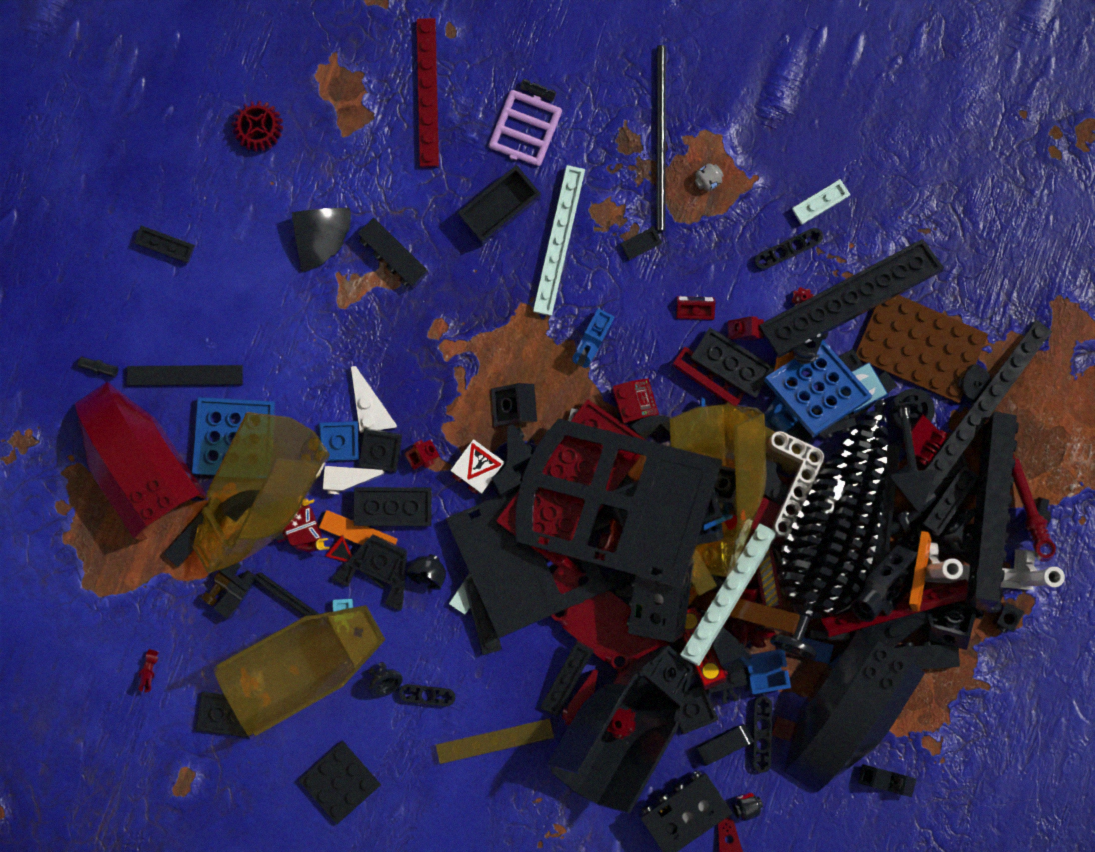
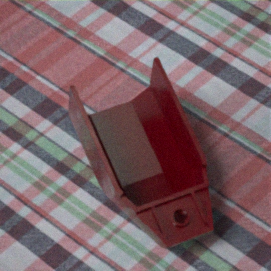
M109 382L104 383L75 403L88 467L134 539L146 540L147 537L143 531L180 504L197 496L203 499L208 498L156 418Z

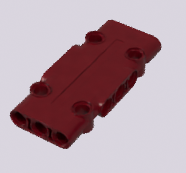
M567 557L552 574L558 590L562 594L580 587L578 584L579 578L582 576L587 577L585 572ZM610 590L590 598L579 605L565 609V614L561 618H557L555 615L551 616L578 641L593 648L594 654L610 664L618 672L639 657L660 647L672 644L669 641L629 634L627 619L631 615V608ZM617 656H622L625 659V663L621 667H617L614 664V659Z

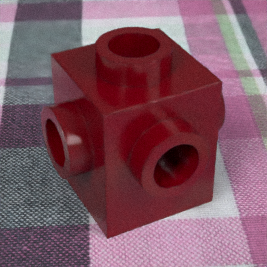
M420 440L412 445V449L404 453L413 470L420 467L426 469L434 465V460L440 457L431 440L426 442Z
M618 707L608 725L607 731L611 732L612 736L623 739L624 736H629L635 730L636 722L634 717L636 712Z

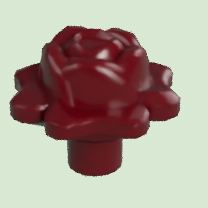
M800 287L798 291H793L791 301L796 303V306L812 298L814 294H810V289Z

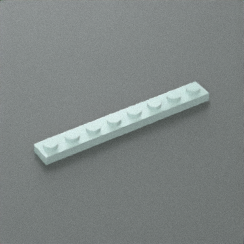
M566 166L533 310L534 313L552 316L585 169Z
M762 524L758 525L682 651V658L697 666L700 665L777 536L776 531Z

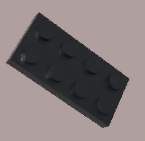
M710 327L690 358L692 362L753 400L757 398L766 383L764 381L765 377L771 374L775 368Z
M354 487V526L431 527L432 487Z

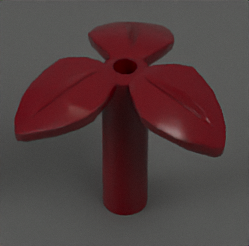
M751 624L746 644L750 641L756 648L766 647L763 638H771L776 634L775 631L756 630L758 625Z

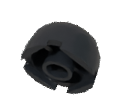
M429 554V556L424 555L415 558L408 567L406 575L419 585L422 582L428 584L427 588L440 590L445 581L446 570L443 564L439 562L440 559L437 556Z

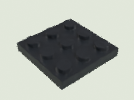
M344 741L338 744L299 779V782L336 824L340 823L382 785Z

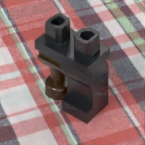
M234 559L226 566L220 568L214 578L215 584L210 592H204L201 596L206 603L214 606L217 602L215 597L221 590L225 591L226 594L214 609L227 619L232 618L249 591L253 588L252 583L256 577L249 570L242 577L237 575L236 573L242 565Z

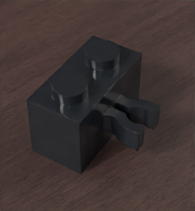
M744 669L732 674L728 672L725 683L707 689V692L723 691L722 702L726 704L727 689H729V693L733 696V701H738L733 688L748 685Z

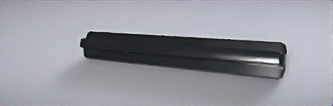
M257 573L254 579L255 582L313 623L319 620L321 615L263 573Z

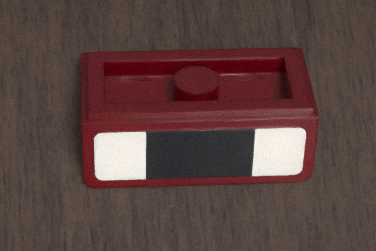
M677 296L676 319L714 320L715 298Z

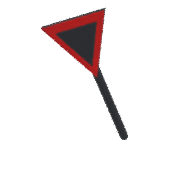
M344 535L340 537L326 554L327 557L348 562L353 556ZM366 574L381 588L385 587V585L381 583L377 578L369 574Z

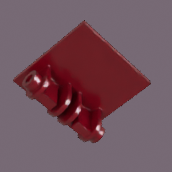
M924 415L920 417L911 430L916 461L921 466L929 464L934 454L937 453L934 448L939 450L940 447L938 445H941L946 440L945 436L947 435L943 430L939 431ZM903 442L901 447L906 451L905 443Z

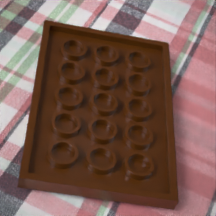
M897 295L874 308L855 353L860 361L865 364L870 362L872 367L886 371L888 374L958 404L963 396V391L957 386V381L963 377L972 364L977 363L988 333L901 295Z

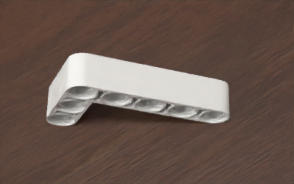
M779 431L769 438L768 445L770 449L800 463L772 526V530L777 532V537H785L786 534L792 531L788 528L790 523H796L797 519L793 516L797 511H801L802 507H800V504L807 498L805 495L812 487L823 462L824 455L820 449ZM775 437L781 438L782 446H777L774 443ZM792 445L800 448V454L792 452ZM811 453L817 456V462L814 463L809 459ZM802 471H807L810 474L809 480L803 479ZM795 488H799L802 491V497L794 495ZM790 505L794 508L795 512L793 515H789L786 512V506ZM779 523L786 525L787 530L785 533L779 531Z

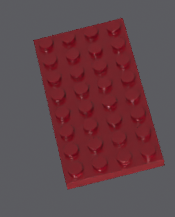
M589 399L585 401L571 420V422L645 440ZM566 436L550 457L543 470V474L588 486L592 482L603 445ZM623 450L618 451L606 491L612 492L617 490L642 455ZM538 488L534 502L533 530L564 540H572L585 500ZM519 491L496 520L499 525L515 536L516 506ZM601 505V506H600L599 511H598V514L600 513V511L603 509V507H604L605 505ZM540 537L538 543L548 545L549 539ZM530 546L557 567H560L567 557Z

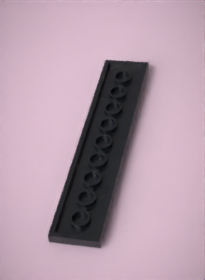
M921 239L760 324L759 327L778 358L792 352L793 349L811 342L943 271L944 267L924 239Z

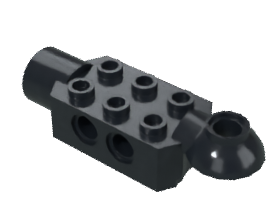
M918 535L899 538L895 548L887 554L882 562L878 563L876 569L871 574H868L864 589L851 603L853 613L860 620L872 622L880 613L889 616L912 590L920 543Z

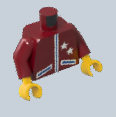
M310 493L303 494L285 513V519L282 520L284 529L274 532L277 542L289 540L290 545L295 546L297 550L309 553L328 550L330 547L324 546V541L328 540V538L322 537L312 506L309 505L314 503V499L308 501L307 496Z

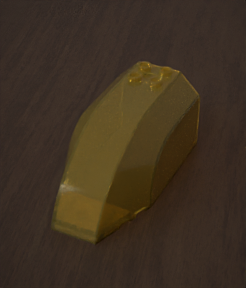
M724 404L696 407L670 418L671 447L722 459V466L735 468L736 528L728 530L725 522H722L724 538L719 541L696 545L692 557L694 558V572L727 577L746 546L766 486L765 418L758 408Z
M246 412L208 489L206 496L209 497L207 507H203V523L198 525L193 549L207 572L224 569L252 556L279 536L297 516L330 456L312 429L290 417ZM260 490L251 509L248 508L237 522L224 514L220 505L229 497L243 491Z
M367 605L310 615L297 620L215 666L213 672L240 725L249 738L253 739L342 688L386 639Z

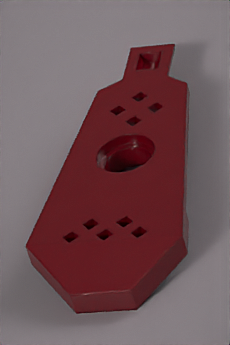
M728 816L718 823L719 852H743L734 820ZM726 836L732 837L731 843L725 842Z

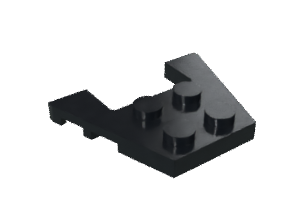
M372 534L332 580L349 586L356 569L392 585L385 604L401 611L404 604L408 550Z

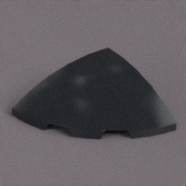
M326 208L292 212L302 272L324 265L325 261L338 253L350 229V208Z

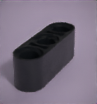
M741 724L697 746L695 751L702 765L707 766L754 741L746 725Z

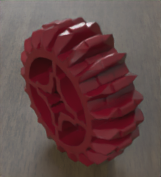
M251 101L250 107L244 104L245 110L238 109L237 111L240 116L234 115L236 121L232 122V126L235 127L232 132L237 134L235 139L240 141L242 147L246 145L247 150L253 147L254 151L257 152L258 148L261 147V150L265 151L266 145L272 149L271 142L273 141L277 144L278 141L275 137L281 138L282 134L278 131L284 130L283 126L280 125L283 123V120L279 118V111L275 112L276 108L274 106L269 108L268 102L264 103L263 106L261 101H258L257 105ZM255 113H263L259 117L251 116ZM269 118L273 122L271 132L266 128ZM245 121H248L250 127L247 130L248 133L244 135L243 125ZM254 124L261 125L262 129L258 127L255 128ZM258 135L264 136V138H262V139H258V140L252 139V138H255V137L258 136Z

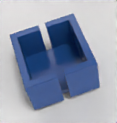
M776 649L751 654L750 662L752 665L746 667V672L751 674V676H747L750 694L791 688L788 670L781 669V667H787L785 651Z

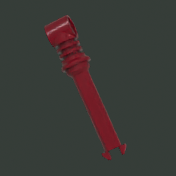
M1013 453L1015 467L1011 475L1014 477V483L1027 517L1024 529L1028 531L1030 538H1032L1031 542L1033 543L1035 557L1041 562H1048L1053 558L1056 551L1050 534H1047L1049 532L1046 529L1048 521L1038 514L1019 458L1016 459ZM1047 547L1050 553L1047 555L1042 554L1040 548Z

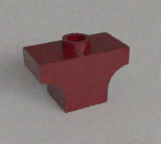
M749 316L729 320L728 339L751 341L763 339L764 335L759 325L764 323V319Z

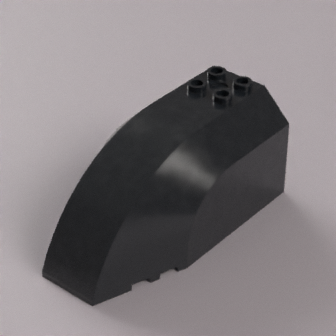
M860 630L848 632L850 633V640L841 642L797 714V721L784 771L815 792L820 791L879 745L925 674L911 661Z
M667 645L655 649L627 665L593 693L580 707L547 763L548 771L572 791L602 807L630 814L678 729L679 722L677 719L679 711L683 710L684 704L682 700L684 692L688 691L693 667ZM618 707L626 710L631 707V711L636 712L634 732L630 733L629 736H624L623 739L613 737L612 733L608 732L607 729Z

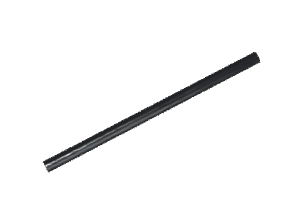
M658 45L656 231L665 232L666 46Z

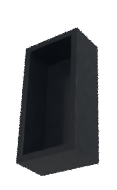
M515 165L460 210L458 218L483 246L540 200L541 193L522 170Z

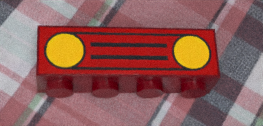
M696 606L687 611L685 634L681 637L685 646L702 620L701 611L698 612ZM711 645L700 665L697 666L693 663L704 691L725 683L726 675H728V672L719 662L715 648Z

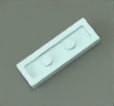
M840 179L792 208V211L800 224L803 225L848 198L850 193Z

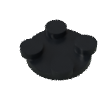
M972 364L963 377L958 379L957 386L962 389L969 402L975 403L991 381V377L987 370L978 364Z

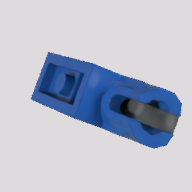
M599 308L597 309L572 357L575 364L583 368L590 366L615 316Z

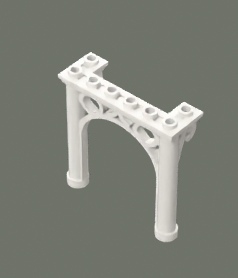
M931 542L925 581L953 583L964 579L968 581L969 565H962L957 559H947L944 562H940L938 560L939 546L937 543ZM1015 550L1014 569L1002 568L1005 571V577L1003 582H1001V587L1033 590V586L1058 587L1064 582L1065 575L1058 567L1037 570L1034 566L1035 553L1033 550Z

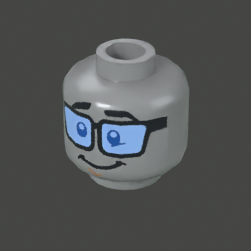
M708 163L696 171V180L694 182L700 190L704 189L709 192L722 183L724 175L716 164Z

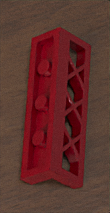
M684 347L672 366L735 409L745 394L741 392L738 398L734 397L728 391V388L733 386H727V383L724 382L725 386L720 387L713 382L712 377H716L709 372V375L704 376L697 371V366L699 365L694 362L692 365H688L681 360L685 352L690 356L694 353L687 347Z

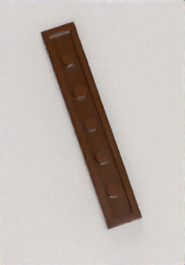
M691 587L688 607L693 608L696 606L699 610L707 611L717 593ZM739 599L729 618L794 635L800 616L799 614Z

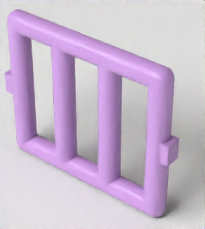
M511 90L489 142V148L509 155L510 159L515 161L519 159L535 166H541L562 114V109L541 101V98L534 95V97ZM517 99L553 113L550 123L511 109L514 100ZM510 116L547 130L544 139L540 140L504 126L507 117ZM501 133L540 147L536 158L497 143Z

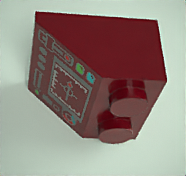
M649 378L629 381L612 387L621 423L624 425L639 421L648 416L659 415Z

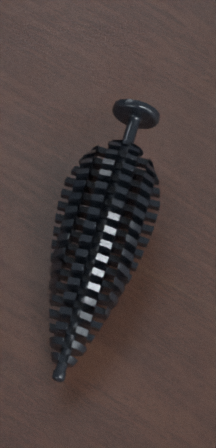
M884 400L876 401L874 411L867 412L863 416L865 420H859L855 425L857 430L853 429L849 432V440L845 439L840 445L844 449H837L831 456V458H836L829 459L824 465L825 469L818 474V479L813 482L811 490L807 491L805 495L807 496L806 500L801 502V511H797L793 516L797 520L796 523H790L788 527L792 530L791 533L785 535V544L781 546L780 551L782 553L778 567L780 571L778 579L781 585L788 584V587L781 588L782 594L787 596V601L792 603L790 607L799 614L800 619L794 635L789 637L775 634L771 637L770 643L790 654L807 659H814L817 652L815 648L802 641L809 620L823 618L817 611H821L826 615H833L841 609H833L832 606L846 607L853 601L851 598L858 594L869 573L868 569L870 564H872L877 538L880 533L879 527L883 520L881 516L884 512L882 502L885 500L884 489L887 483L886 479L879 480L887 475V469L882 468L887 462L885 457L887 441L884 439L888 438V430L884 427L887 425L886 416H882L887 407V403ZM837 479L845 482L843 486L844 493L840 499L835 501L832 513L828 512V514L821 512L832 508V503L825 502V499L834 498L836 492L828 491L827 489L838 486L839 481H836Z

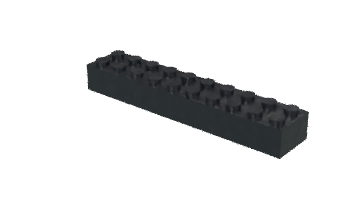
M994 411L984 423L979 466L980 477L978 478L975 506L978 512L974 516L972 535L974 546L971 549L965 607L989 611L1003 597V589L1000 588L1001 582H1003L1005 577V571L1002 570L1007 556L1004 546L1008 541L1006 525L1008 526L1010 522L1008 507H1010L1012 502V495L1009 494L1014 482V477H1011V473L1015 467L1013 452L1017 448L1015 434H1017L1019 429V422H1016L1017 415Z

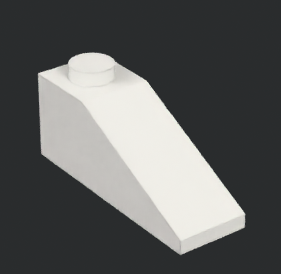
M325 466L323 489L328 490L327 494L339 495V491H347L383 476L384 471Z

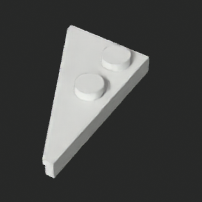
M352 366L351 371L360 433H364V428L375 430L397 428L396 423L357 367Z

